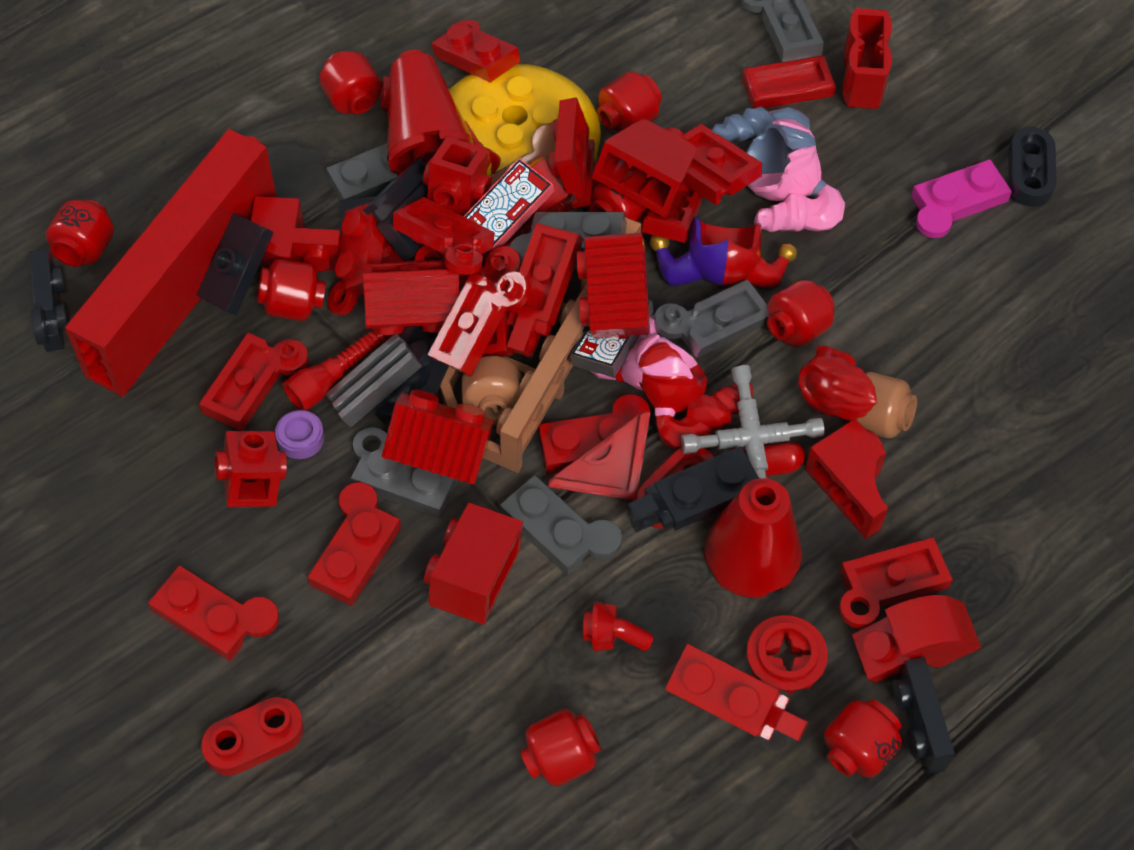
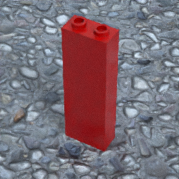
M228 129L66 325V333L85 378L124 397L201 299L196 294L232 214L236 213L251 220L255 196L277 197L267 147L253 136H243Z

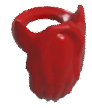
M818 346L815 351L816 356L808 361L800 369L798 386L802 397L807 402L806 405L818 414H825L829 417L836 416L849 421L866 416L877 403L875 387L871 379L861 368L856 366L854 358L849 353L829 346Z

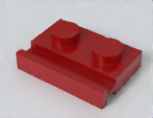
M577 97L560 100L558 119L553 120L552 124L556 147L555 150L550 151L551 170L555 178H561L567 194H572L573 208L590 206L595 142L593 139L589 140L590 129Z
M703 124L684 134L686 141L693 144L697 150L683 184L714 205L721 203V197L725 194L732 196L762 177V162L720 135L713 133L711 129Z

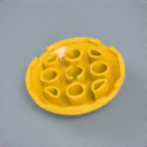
M516 64L491 83L470 74L449 89L464 121H467L479 142L500 156L501 163L496 172L532 152L531 137L533 132L538 127L553 124V120L558 119L560 100L575 97L578 99L590 129L589 140L593 139L595 142L594 163L597 159L601 128L595 107L579 86L555 71L535 65ZM491 163L487 170L488 176L491 175Z

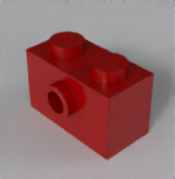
M468 502L459 520L453 518L450 521L444 536L443 545L445 548L441 556L434 554L428 563L424 583L429 584V605L485 625L521 551L524 521Z

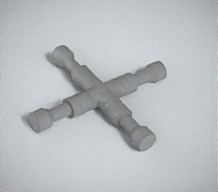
M740 365L733 367L731 372L733 381L737 384L740 401L737 402L741 428L717 430L714 435L697 436L695 434L681 435V447L683 454L696 453L700 448L717 446L718 450L745 446L746 456L758 477L766 478L765 471L768 470L764 444L789 441L790 437L803 435L811 438L823 437L824 423L822 418L809 419L803 424L788 425L787 422L760 425L756 399H752L749 385L752 378L750 366Z

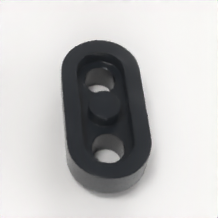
M1025 127L1018 130L1014 134L1008 150L1009 188L1012 191V197L1023 205L1035 207L1047 203L1053 194L1057 182L1055 141L1047 131L1037 127Z

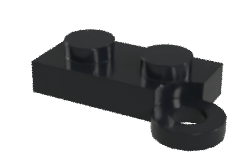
M48 249L30 251L34 309H31V321L36 342L38 345H44L46 352L65 349L63 331H65L66 325L70 322L66 303H61L60 293L67 292V281L63 266L54 265Z

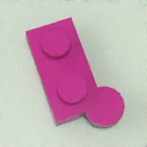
M990 159L915 185L911 197L920 210L917 215L916 226L923 235L929 238H941L950 231L952 221L1004 204L1009 201L1012 191Z

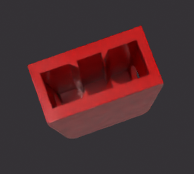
M641 119L605 141L591 178L666 218L678 195L697 149L693 144L686 141L684 134L679 129L674 127L663 129L649 120Z

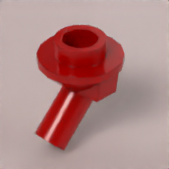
M595 602L593 612H585L583 637L585 642H592L594 652L612 650L616 637L643 652L648 650L653 642L652 633L628 620L617 618L616 605Z

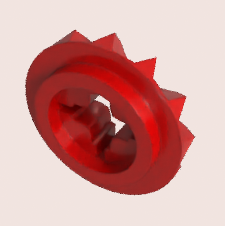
M782 615L769 618L754 629L748 641L746 658H748L751 666L752 676H757L761 681L779 690H784L790 695L796 690L804 688L809 690L823 676L828 660V650L823 636L812 624L795 616ZM784 638L787 640V646L790 647L791 654L800 656L794 658L790 671H786L782 658L773 657V655L779 654Z

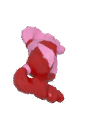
M653 315L649 318L650 334L639 335L615 378L593 371L590 372L598 378L626 382L644 391L655 408L656 430L662 442L667 447L677 451L682 448L681 435L695 434L697 436L710 435L712 431L721 430L722 427L731 424L732 415L739 414L737 402L740 401L737 384L733 383L730 387L720 388L712 396L704 395L708 382L704 370L685 350L665 337L660 338L659 333L655 329ZM749 384L751 396L753 397V386ZM687 410L686 417L683 420L678 421L674 419L675 413Z

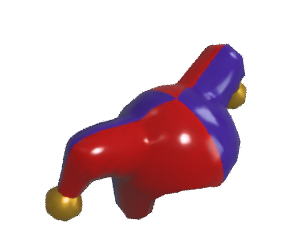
M694 217L690 233L689 250L679 258H675L669 252V239L655 235L650 239V246L656 251L660 274L665 283L670 286L705 279L710 283L721 286L734 285L748 280L754 286L775 288L780 284L789 262L794 261L797 256V250L793 245L783 244L779 247L778 257L772 263H767L761 257L762 226L760 223L745 228H724L705 224L700 221L699 217Z

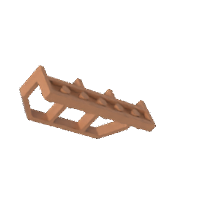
M626 218L627 227L625 234L641 233V223ZM587 279L582 280L580 286L581 293L576 301L570 299L567 304L562 302L556 318L562 326L556 336L550 334L546 338L539 355L541 362L536 369L507 356L503 357L514 363L522 375V382L519 387L521 396L513 409L507 407L502 413L496 428V433L500 435V445L489 440L484 459L516 473H519L522 468L523 452L554 398L560 400L564 394V381L573 367L570 354L587 326H582L580 318V298L588 297ZM448 367L439 390L443 404L457 408L458 404L452 389L462 375V372Z

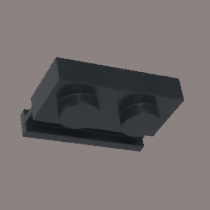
M422 157L410 163L363 209L366 215L372 213L379 222L376 227L404 261L414 257L417 251L425 245L413 241L411 237L393 229V216L395 211L423 197L427 198L428 185L423 183L425 168L422 165L425 161Z

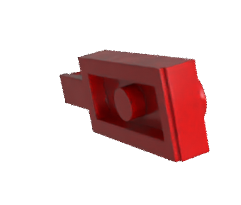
M539 223L535 225L519 273L529 279L531 294L527 302L519 309H506L509 312L507 324L513 327L507 348L514 353L533 358L541 335L548 337L551 326L554 327L577 261V251H580L584 241L580 234Z
M690 644L686 645L665 688L666 691L736 727L767 740H770L774 731L777 730L800 741L809 723L785 710L790 698L780 693L781 690Z

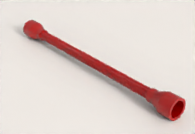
M593 179L592 189L601 182ZM568 194L566 198L544 212L572 211L574 209L572 206V194ZM533 219L522 225L511 238L530 233ZM374 328L368 332V335L365 334L363 338L356 341L354 345L351 344L349 348L342 351L340 355H336L335 358H328L319 365L301 369L282 383L285 394L298 410L308 411L324 399L333 383L343 377V373L349 367H353L354 364L358 363V360L361 361L363 357L371 354L372 350L375 351L377 347H380L393 335L377 334Z

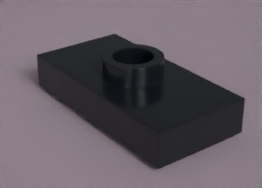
M233 213L196 295L228 313L237 315L274 232L241 215Z

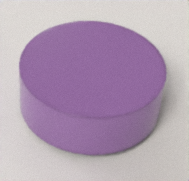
M295 410L289 412L276 425L275 436L278 447L281 451H285L286 456L290 458H309L315 455L324 443L322 423L315 414L309 411Z

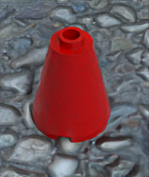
M421 50L405 51L391 65L387 161L391 172L399 175L410 163L419 157L424 159L425 163L422 166L426 168L428 161L434 156L447 136L474 144L473 137L434 58L429 54L423 53Z
M758 478L748 482L709 529L705 540L704 558L706 564L709 565L715 575L714 579L722 588L737 596L758 599L766 597L768 593L780 588L783 590L791 584L797 574L802 560V546L789 494L777 481L768 478Z

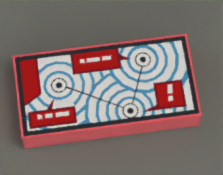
M519 158L463 217L495 232L493 249L488 251L490 253L495 248L503 246L554 192L553 184Z

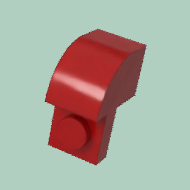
M255 196L251 221L274 232L260 262L262 267L269 268L270 263L275 259H285L310 263L316 267L317 272L335 271L341 243L340 230L304 228V219L300 199Z
M945 595L919 597L885 609L886 618L852 634L866 676L869 681L875 683L900 673L905 660L925 657L927 665L939 669L982 648L964 602Z

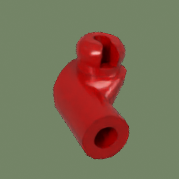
M795 442L764 446L768 470L765 473L768 477L795 472L806 459L804 448ZM745 446L741 447L746 454Z

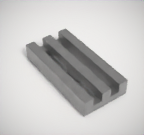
M396 333L330 389L326 395L333 402L332 405L339 412L340 418L351 428L418 371L422 365L406 342Z

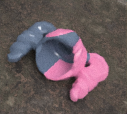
M761 106L755 109L747 108L743 115L733 114L725 117L723 124H715L711 131L728 141L737 140L742 142L753 140L746 153L762 162V177L747 186L757 196L769 201H781V203L772 205L770 208L760 209L755 216L754 225L760 223L762 229L769 232L778 230L782 232H799L802 229L825 231L832 229L842 221L845 202L839 190L827 185L821 179L822 172L815 138L810 131L809 119L800 110L787 107L768 112Z

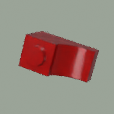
M856 419L811 447L805 471L865 539H868L881 530L888 511V507L882 500L875 482V478L880 474L886 451L879 437L871 430H866Z

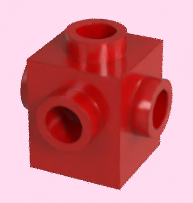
M447 136L434 156L428 161L424 171L423 183L428 185L427 199L464 216L492 186V177L487 175L489 149Z
M226 431L223 451L215 452L214 473L216 480H223L227 507L276 506L280 480H285L287 459L285 451H278L275 432Z

